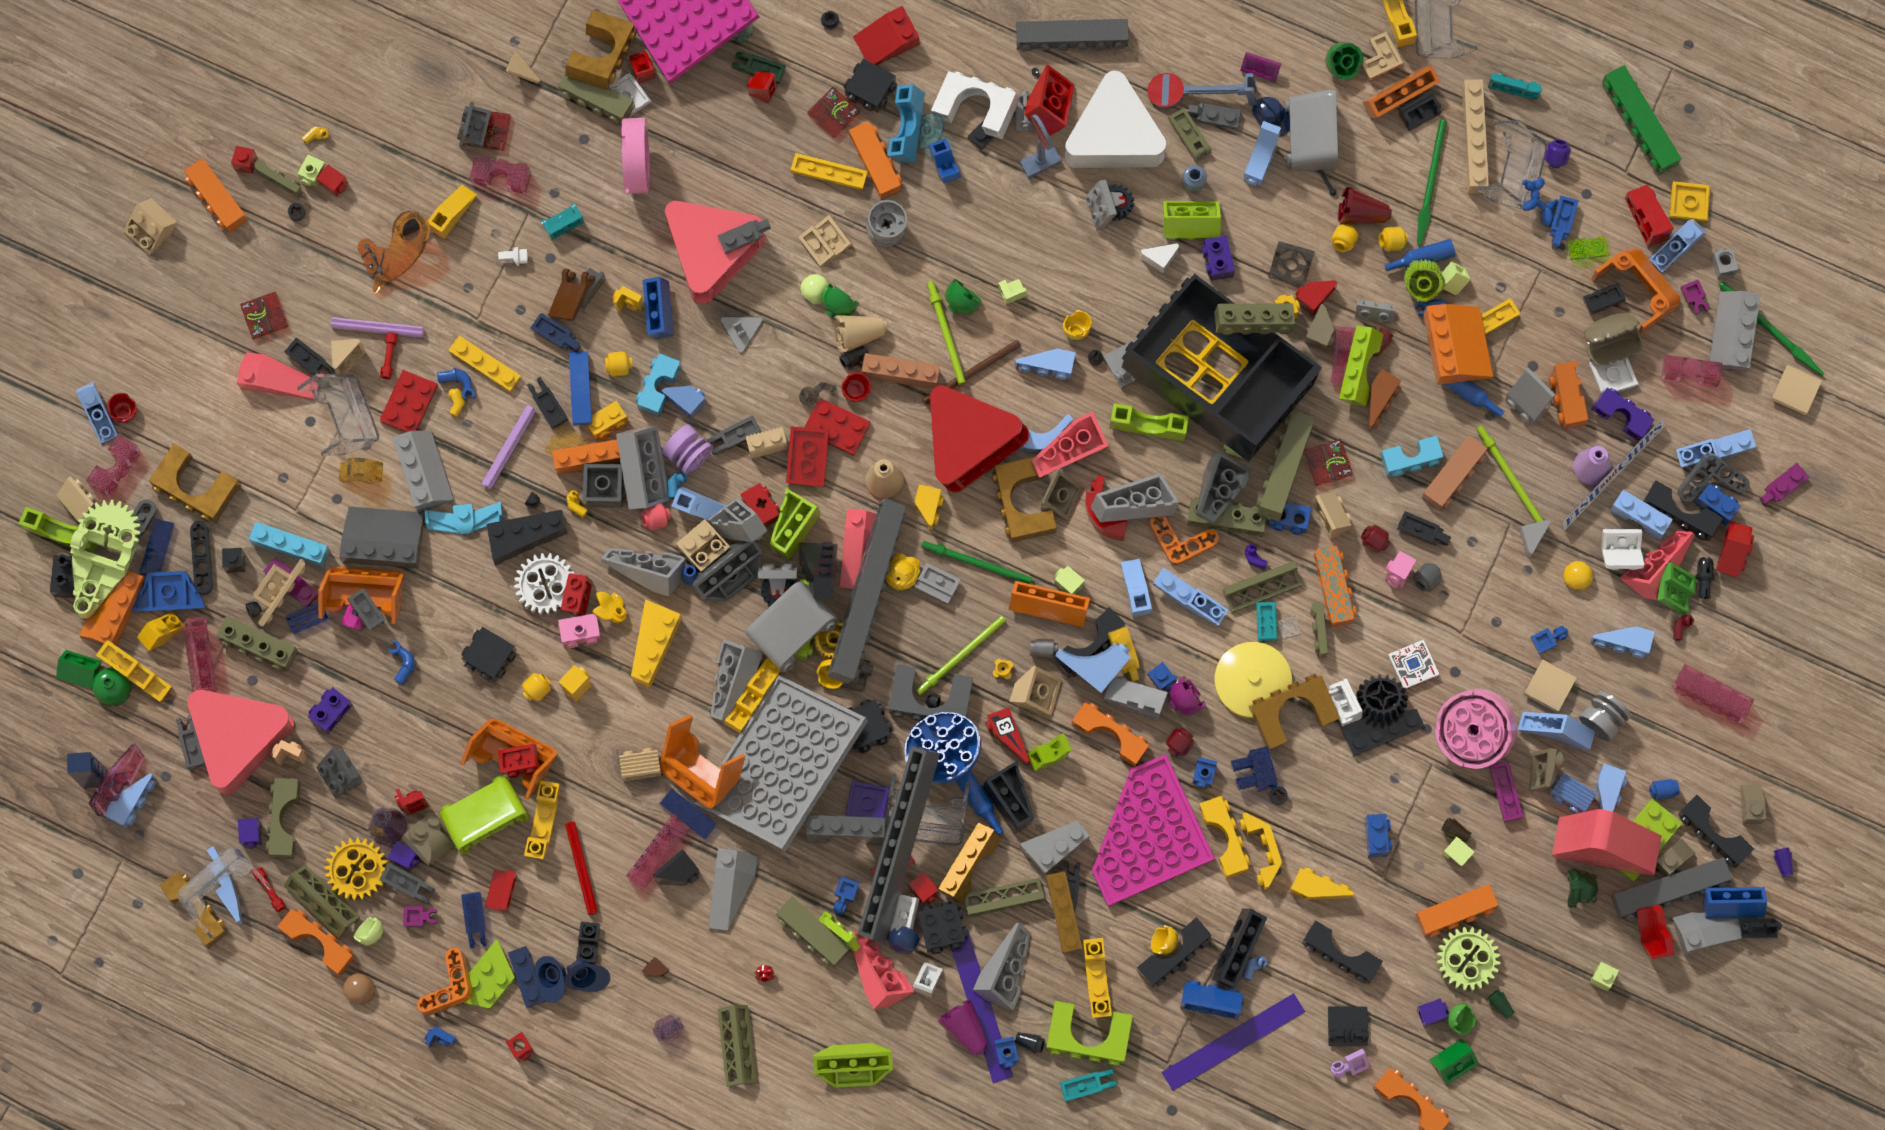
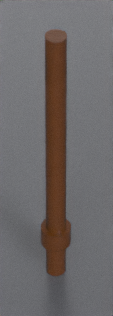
M1015 340L964 372L965 380L1021 346L1020 342ZM954 378L943 386L952 389L959 384L957 378ZM930 394L922 398L925 405L930 403Z

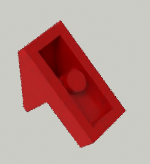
M647 51L629 56L638 84L656 78Z

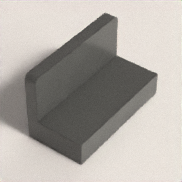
M592 268L587 270L589 275L595 276V281L588 287L580 306L581 308H586L606 280L605 274L602 271L598 273Z
M364 588L347 598L368 631L385 621V618Z

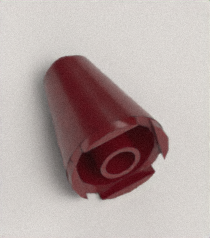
M1352 187L1344 189L1341 197L1345 198L1342 203H1339L1338 208L1339 223L1371 224L1386 223L1387 220H1390L1392 209H1390L1388 204Z

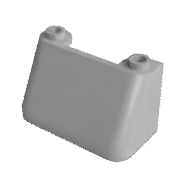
M1323 90L1290 96L1285 101V112H1288L1290 115L1291 150L1290 154L1286 156L1287 165H1290V171H1335L1338 161L1336 90Z
M797 582L747 628L745 633L775 666L785 673L794 667V655L819 631H832L840 620L822 598H813L809 585Z

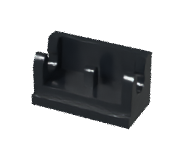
M1430 91L1401 107L1399 116L1407 129L1411 131L1441 114V104L1434 95V92Z

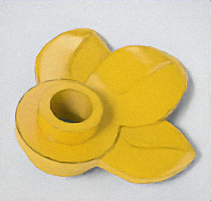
M606 592L596 593L600 606L593 610L596 616L605 621L610 620L613 623H620L626 619L627 612L623 608L624 602L617 593L614 592L612 595Z

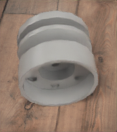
M891 200L879 201L873 205L869 211L866 226L867 235L873 243L882 247H891L901 241L907 224V214L904 208ZM883 224H886V226H889V229H887L886 227H883Z
M1599 691L1596 694V698H1593L1591 701L1593 707L1587 706L1578 718L1582 724L1595 731V736L1606 742H1611L1619 732L1617 726L1623 727L1625 721H1628L1631 717V713L1618 699L1604 691Z

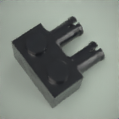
M64 554L54 555L50 593L53 597L75 598L73 595L72 556Z

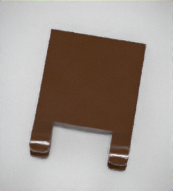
M567 268L563 269L562 282L548 316L574 321L588 287L595 281V276L589 275V272H583L581 284L570 283L575 279L576 273L570 272V269Z

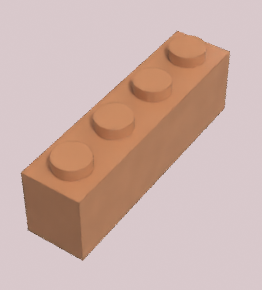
M865 353L862 373L869 379L934 389L938 386L940 365Z
M1468 435L1425 490L1422 498L1439 511L1443 507L1448 508L1453 501L1451 498L1455 492L1458 494L1464 487L1463 481L1466 478L1470 479L1476 471L1474 467L1478 463L1481 465L1486 459L1487 447Z

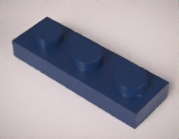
M527 946L508 952L526 1008L544 1003L545 1000L539 992L534 966Z

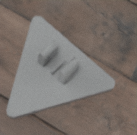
M721 318L723 326L739 353L744 352L761 325L762 318Z

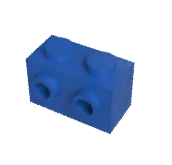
M1709 483L1697 499L1695 505L1702 510L1707 508L1722 516L1721 523L1727 526L1741 505L1738 504L1734 497H1728L1722 493L1723 491L1720 487L1712 486Z
M1386 814L1367 815L1365 818L1368 857H1387L1389 850H1392V839H1388V831H1391L1390 819H1387Z

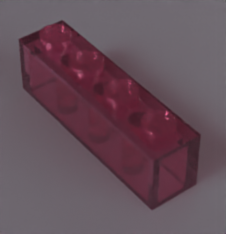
M206 617L187 618L183 624L192 693L196 690L216 692Z
M1687 664L1683 665L1672 686L1677 694L1689 696L1694 703L1710 707L1712 712L1727 716V719L1733 723H1742L1754 702L1753 698Z

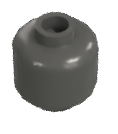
M1423 564L1414 573V585L1420 591H1432L1442 580L1440 568L1435 564Z

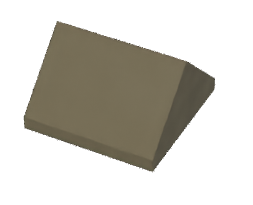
M1057 469L1041 501V510H1052L1054 516L1068 521L1083 487Z

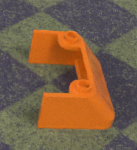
M1637 248L1616 254L1597 268L1591 279L1595 282L1614 267L1620 271L1630 269L1653 296L1650 301V309L1655 314L1640 326V335L1675 311L1680 304V297L1645 254Z
M339 566L328 568L318 590L319 619H323L326 610L338 612L344 605H349L350 603L347 598L364 588L376 607H381V612L386 616H390L391 624H395L401 608L403 573L396 570Z
M688 715L669 725L660 760V769L666 777L707 808H713L719 805L740 780L745 755L741 754L721 764L719 769L698 753V739L690 733L693 716Z
M489 719L469 739L460 764L464 766L471 758L477 763H486L490 759L499 763L498 750L536 744L538 764H541V766L534 774H521L523 776L521 782L528 789L525 798L529 799L539 788L540 780L543 781L556 758L557 751L501 720Z

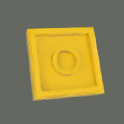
M1673 181L1669 219L1684 221L1694 219L1696 222L1707 223L1710 185Z

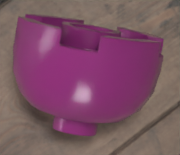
M1183 676L1172 685L1170 689L1172 701L1169 703L1175 711L1179 710L1183 714L1193 715L1204 709L1206 703L1205 701H1200V692L1191 680L1186 681V677Z

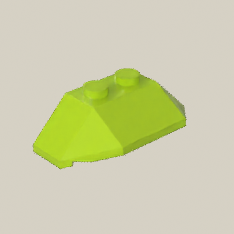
M874 1043L832 1045L813 1055L814 1075L835 1088L874 1086L893 1070L892 1050Z

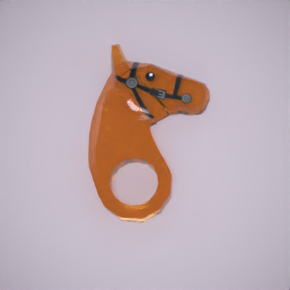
M406 211L394 220L389 248L378 247L369 238H364L358 242V253L368 273L375 280L373 287L375 293L385 283L398 278L409 270L423 253L429 238L430 226L428 220L422 214ZM415 219L420 226L419 234L414 240L407 241L403 236V226L408 220Z

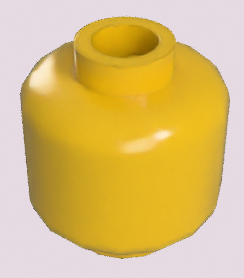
M1350 224L1338 225L1331 237L1334 249L1339 252L1351 251L1358 240V233Z
M1387 227L1379 234V245L1387 252L1401 251L1404 249L1405 244L1408 243V235L1401 227Z
M624 351L611 352L604 359L606 373L609 372L612 377L628 375L629 369L633 368L632 358L628 357Z
M533 673L522 684L524 689L523 695L529 701L532 699L541 701L551 691L550 680L542 673Z

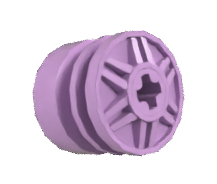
M690 424L681 427L668 440L662 450V454L671 462L678 460L676 466L678 469H682L685 475H689L698 469L706 461L713 449L710 443H706L704 437L697 440L699 434Z

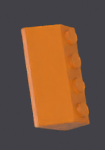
M128 570L90 618H87L79 636L101 646L107 640L117 646L133 613L132 607L136 604L139 591L144 585V577Z

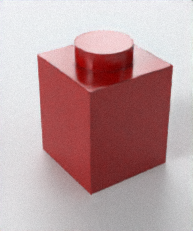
M236 146L231 161L234 170L253 174L255 162L257 161L255 150Z
M329 164L316 178L320 186L336 197L340 193L342 194L348 186L346 177Z
M924 872L908 884L910 890L919 898L923 905L926 903L931 904L938 898L937 894L939 891Z

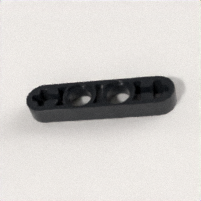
M197 521L190 527L194 585L199 594L207 595L213 589L209 530L204 522ZM199 526L204 529V531H201V538L205 540H200L199 535L195 532ZM200 544L205 545V552L198 554L196 547ZM206 563V571L199 572L197 570L198 564ZM201 577H204V581L208 585L205 587V590L199 587L202 585Z

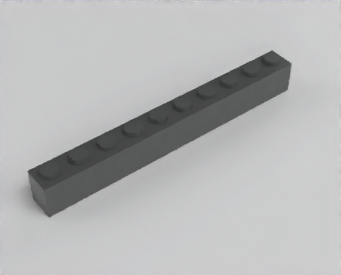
M884 498L878 505L827 677L849 684L856 680L859 675L860 669H858L859 662H862L865 655L863 648L870 638L868 631L875 621L873 614L880 605L881 599L878 598L886 585L884 578L885 575H888L891 568L889 561L890 558H893L896 551L894 544L895 541H898L901 530H899L900 524H903L906 518V513H904L905 505Z
M911 746L858 930L859 935L871 940H887L940 756L938 752Z

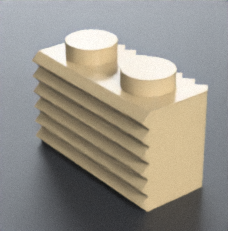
M781 426L780 428L772 429V431L769 429V431L765 430L761 434L758 432L757 434L754 433V435L746 436L751 459L788 449Z
M645 748L641 753L625 751L623 755L619 756L623 781L662 776L659 753L654 748Z

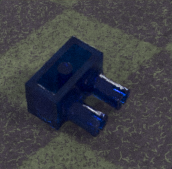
M1268 746L1249 750L1247 757L1231 760L1233 772L1247 768L1252 769L1251 776L1235 779L1238 791L1254 786L1257 788V792L1277 787L1278 782Z

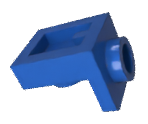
M1163 662L1147 674L1161 691H1170L1172 685L1177 681V676L1173 675Z
M434 1026L433 1030L429 1029L425 1036V1044L430 1048L436 1038H438V1043L446 1047L448 1044L454 1046L457 1041L455 1036Z

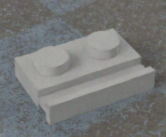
M926 563L914 589L949 605L961 579Z

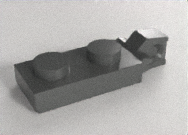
M1199 103V106L1189 105L1188 114L1197 117L1196 120L1201 121L1202 124L1234 130L1238 128L1241 110Z
M768 219L760 222L754 220L717 236L725 254L760 240V237L764 236L763 232L770 230L771 226Z

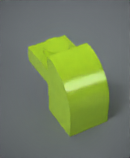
M1063 733L1056 736L1049 743L1036 746L1027 755L1034 771L1064 760L1072 749Z

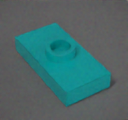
M1256 602L1258 641H1277L1276 602Z

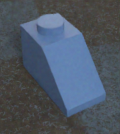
M692 386L664 388L662 390V394L666 396V399L690 419L706 404L705 394L699 388L694 389Z

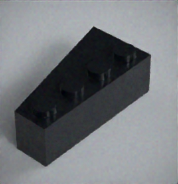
M562 510L486 524L495 566L527 550L530 551L540 544H545L567 534Z
M799 542V564L802 566L803 574L806 575V581L809 582L813 598L833 599L838 544H833L832 542Z

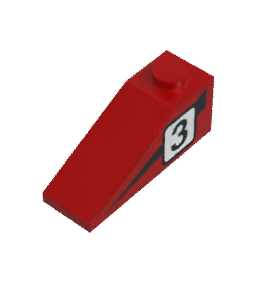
M1009 707L987 715L988 721L985 722L988 732H992L994 738L1025 766L1029 765L1030 760Z

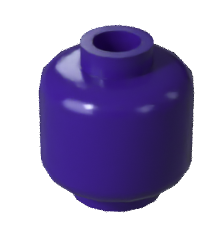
M1554 139L1548 143L1544 159L1552 168L1565 166L1568 163L1571 148L1566 141Z

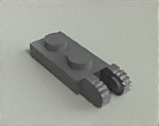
M750 416L720 431L719 434L707 439L706 442L713 445L721 439L723 440L724 444L712 450L713 455H718L725 450L746 442L747 435H754V433L757 434L758 432L761 434V430L754 416Z
M188 715L191 729L185 731L181 718H177L178 736L187 770L206 766L191 715Z
M387 863L379 881L425 904H428L430 900L417 893L419 888L421 887L429 893H434L435 891L433 887L423 883V880L391 863Z

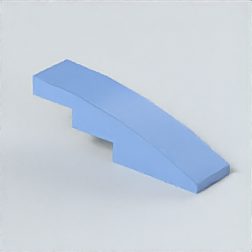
M212 846L207 852L217 867L212 869L211 872L221 885L215 891L235 921L241 925L243 920L235 885L227 866L218 851Z

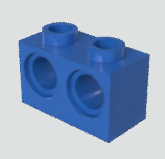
M1286 502L1283 511L1285 519L1280 520V522L1270 519L1268 526L1276 531H1283L1284 529L1291 531L1295 535L1306 534L1312 507ZM1301 517L1304 523L1297 524L1294 518Z

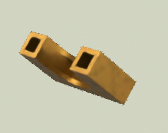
M592 10L586 22V35L606 41L614 50L609 55L601 58H594L572 51L566 63L565 76L607 90L610 83L613 84L616 79L617 69L620 70L622 67L623 57L628 55L630 42L635 40V23Z
M173 443L149 480L153 486L152 489L159 494L164 492L169 495L168 499L176 504L178 502L183 503L184 508L188 511L200 513V517L205 521L210 522L212 520L217 523L241 484L234 477L221 471L207 492L197 496L184 493L180 489V477L193 456L189 451Z
M1035 457L995 465V472H992L993 482L998 483L999 490H996L998 502L1002 501L1003 508H1000L1002 519L1007 521V526H1004L1006 537L1011 538V543L1056 533L1057 528L1052 510L1036 514H1023L1014 508L1010 500L1013 490L1020 484L1043 479V477L1039 478L1031 461Z
M1309 675L1305 677L1306 681L1300 684L1298 681L1287 685L1288 689L1282 692L1280 689L1270 693V697L1266 699L1259 697L1252 701V705L1248 706L1266 749H1272L1288 742L1279 722V710L1282 704L1289 698L1301 697L1306 700L1311 706L1319 726H1324L1340 719L1322 675Z

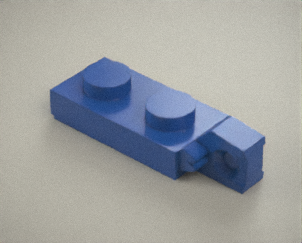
M1560 196L1550 229V236L1554 237L1551 247L1559 249L1561 240H1566L1567 236H1569L1579 200Z

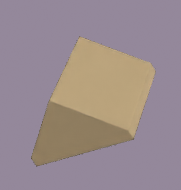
M359 339L331 341L332 365L337 377L341 380L366 353Z

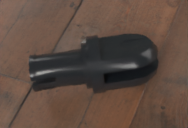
M1701 557L1697 565L1695 579L1699 582L1698 598L1700 599L1702 597L1703 599L1711 598V582L1715 580L1713 560L1709 557Z

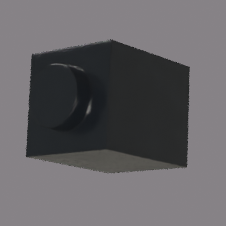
M242 548L222 549V567L226 573L245 572V552Z

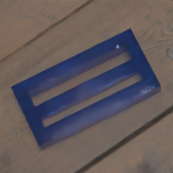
M318 602L285 615L293 634L329 620L325 611L323 619L317 618L294 627L295 624L319 615L317 610L293 621L291 620L318 609Z

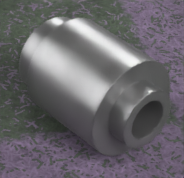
M1036 639L1031 641L1030 656H1035V658H1054L1058 651V643H1054V639Z

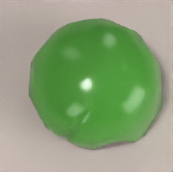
M1464 1003L1453 1007L1448 1015L1450 1029L1464 1036L1470 1033L1476 1022V1016L1472 1013L1473 1008Z

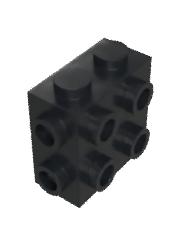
M862 59L861 63H857L854 67L852 78H848L845 82V96L853 103L858 102L862 104L866 110L878 113L880 108L886 106L889 93H893L897 87L896 75Z
M482 626L480 631L477 630L474 633L471 645L464 648L461 659L465 663L464 667L472 672L476 670L481 673L480 676L486 681L490 682V680L496 682L498 678L502 679L507 670L505 668L509 662L512 663L514 661L517 650L514 645Z
M868 699L861 702L857 708H847L866 717L868 720L852 746L855 753L860 752V754L870 751V747L874 745L882 746L889 742L888 739L891 738L890 732L893 730L889 721L885 722L882 716L885 712L881 703L877 705L876 700L871 701Z
M951 901L941 903L940 907L936 908L926 906L918 912L927 953L938 954L943 952V949L949 947L951 950L962 948V944H965V938H968L966 926L962 927L960 919H964L961 907L957 908L956 903L952 904Z

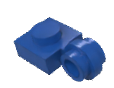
M1560 626L1553 630L1554 634H1551L1547 628L1531 636V640L1539 655L1557 647L1554 639H1558V641L1566 639L1569 636L1568 629Z
M841 876L834 896L841 898L840 901L836 900L832 910L836 912V915H844L847 904L844 903L845 900L853 903L859 887L858 882Z

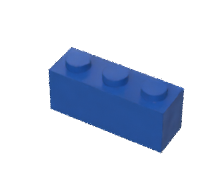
M660 276L644 279L643 291L647 335L655 339L674 336L669 281Z
M1765 887L1706 888L1703 900L1705 918L1764 917L1767 907Z

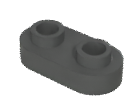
M147 499L138 503L134 510L135 513L132 515V517H138L135 523L141 525V528L137 530L141 532V535L147 531L157 513L156 505ZM146 508L151 509L149 513H144Z

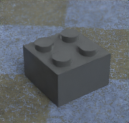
M584 464V507H623V472L621 464Z

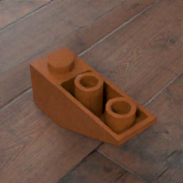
M1383 369L1376 376L1370 389L1369 432L1373 427H1378L1382 420L1380 418L1382 412L1386 413L1392 404L1389 401L1393 396L1397 397L1401 390L1399 386L1401 380Z

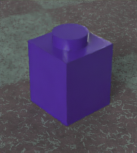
M259 819L238 820L239 843L245 846L246 849L262 845Z
M396 841L387 857L391 862L408 871H411L412 868L415 869L420 861L419 856L410 847L399 841Z
M1441 999L1426 1003L1417 1008L1424 1028L1446 1020L1449 1013L1446 1003H1442Z

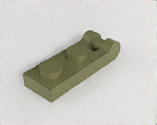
M1185 108L1168 117V120L1189 150L1194 161L1199 160L1200 156L1212 152L1209 144ZM1199 143L1201 145V148L1197 150L1195 148V145Z
M263 160L255 162V168L261 177L300 198L303 191L299 182L294 179L288 180L277 169L273 171L268 168Z
M1316 601L1310 609L1311 615L1315 617V622H1312V631L1317 636V641H1314L1315 653H1318L1319 658H1326L1328 649L1323 604Z

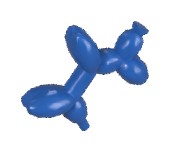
M1543 178L1535 179L1533 182L1525 179L1522 185H1525V188L1531 191V199L1523 204V211H1530L1536 207L1542 210V224L1545 227L1550 226L1553 222L1552 210L1555 208L1558 200L1544 203L1539 199V190L1545 184Z

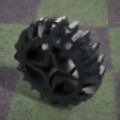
M1379 674L1377 679L1372 675L1370 681L1365 679L1364 685L1360 684L1359 690L1356 692V699L1362 709V717L1368 716V722L1374 719L1375 724L1378 721H1382V724L1385 725L1387 720L1392 724L1393 718L1399 720L1400 714L1403 715L1405 713V708L1408 705L1406 689L1402 688L1401 682L1396 683L1395 677L1390 680L1388 674L1385 678H1382ZM1374 690H1377V692L1371 693V695H1368L1370 692H1372V691H1374ZM1380 694L1382 695V699H1384L1383 705L1382 700H1380Z

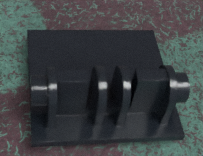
M1328 1006V1046H1368L1367 1007Z

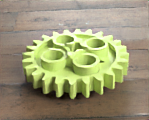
M1463 927L1462 933L1455 929V936L1448 933L1449 940L1443 938L1442 942L1445 946L1439 945L1438 948L1442 952L1437 953L1436 956L1441 958V960H1438L1436 964L1442 965L1438 972H1445L1442 978L1446 979L1449 977V985L1455 982V989L1462 985L1463 991L1466 990L1467 986L1473 991L1476 985L1480 990L1482 982L1487 986L1489 984L1487 978L1491 980L1495 978L1492 973L1499 971L1494 966L1500 965V962L1495 960L1500 957V954L1494 953L1498 946L1492 947L1491 944L1494 942V939L1488 941V933L1481 936V929L1474 933L1473 927L1469 932ZM1468 941L1471 944V949H1463L1461 942ZM1478 945L1479 949L1473 955L1471 961H1469L1463 968V970L1460 973H1458L1457 970L1465 961V957H1468L1472 950ZM1477 954H1485L1487 961L1480 962L1477 959ZM1456 956L1459 959V964H1451L1449 958ZM1468 968L1473 969L1475 976L1468 977L1465 970Z

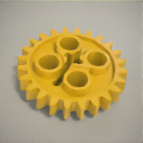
M357 837L355 843H353L351 838H349V844L341 841L342 847L339 848L335 845L336 853L330 851L332 859H326L330 866L324 867L325 870L330 871L325 874L326 878H331L327 882L328 885H334L332 890L334 892L339 890L338 895L340 897L345 893L346 900L350 896H352L354 901L357 900L358 896L364 900L365 894L371 898V891L378 893L376 887L384 886L379 879L385 869L383 866L388 863L387 860H382L386 855L384 853L379 854L381 851L380 847L374 849V842L368 845L366 838L362 843L359 837ZM352 852L359 853L356 860L349 859ZM368 862L375 863L372 870L365 869ZM359 866L361 870L354 872L353 867ZM347 868V874L340 877L338 875L339 870ZM351 878L350 883L346 884L347 880ZM358 878H363V885L356 887L355 881Z

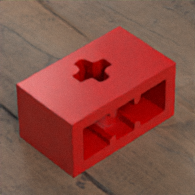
M761 483L740 494L743 503L758 515L765 527L778 521L780 508L776 502H771L769 498L771 493L766 486L763 488ZM759 503L765 505V508L759 507Z

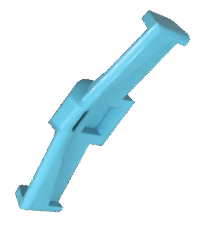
M501 501L473 511L472 504L453 506V513L425 510L427 530L458 533L460 535L471 534L474 531L487 527L486 524L503 521Z

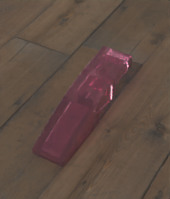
M132 744L119 757L88 804L97 816H104L111 801H118L124 786H131L145 757L136 744Z

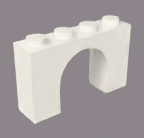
M948 71L931 109L934 117L952 123L960 104L966 98L981 95L990 100V108L982 128L985 134L1003 139L1019 102L1016 91L1008 87L1005 89L992 82H982L976 77H966L960 72L953 73Z

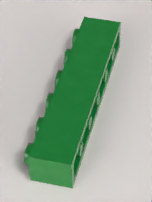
M1623 65L1606 74L1602 83L1603 88L1607 93L1611 94L1614 106L1620 109L1623 121L1631 127L1632 136L1640 142V148L1645 155H1648L1653 170H1657L1660 175L1679 165L1682 158L1626 66Z

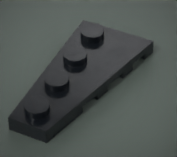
M1417 709L1405 710L1403 715L1400 714L1399 720L1393 718L1392 724L1388 720L1385 725L1382 724V721H1378L1375 724L1374 719L1368 722V716L1344 726L1338 721V725L1353 757L1425 727Z

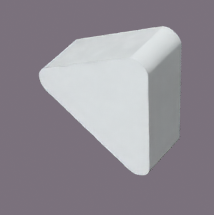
M1110 71L1104 76L1066 141L1065 161L1070 167H1157L1164 161L1166 140L1123 73Z

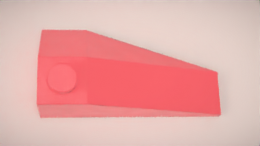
M249 352L246 353L240 364L237 384L243 390L315 400L318 385L317 380L267 355Z
M1093 411L1075 419L1031 460L1039 478L1108 448L1109 445Z
M847 509L840 588L853 590L875 519V513L866 510Z
M852 931L858 937L856 941L861 946L857 952H853L865 994L874 1009L887 1008L912 995L914 990L902 971L897 972L891 965L893 961L890 958L886 959L881 954L878 944L874 940L859 935L858 931Z

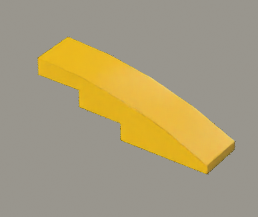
M108 640L96 654L99 659L121 673L160 703H162L173 688Z
M768 657L749 681L745 691L737 700L735 707L725 719L724 724L738 733L742 732L770 686L781 673Z

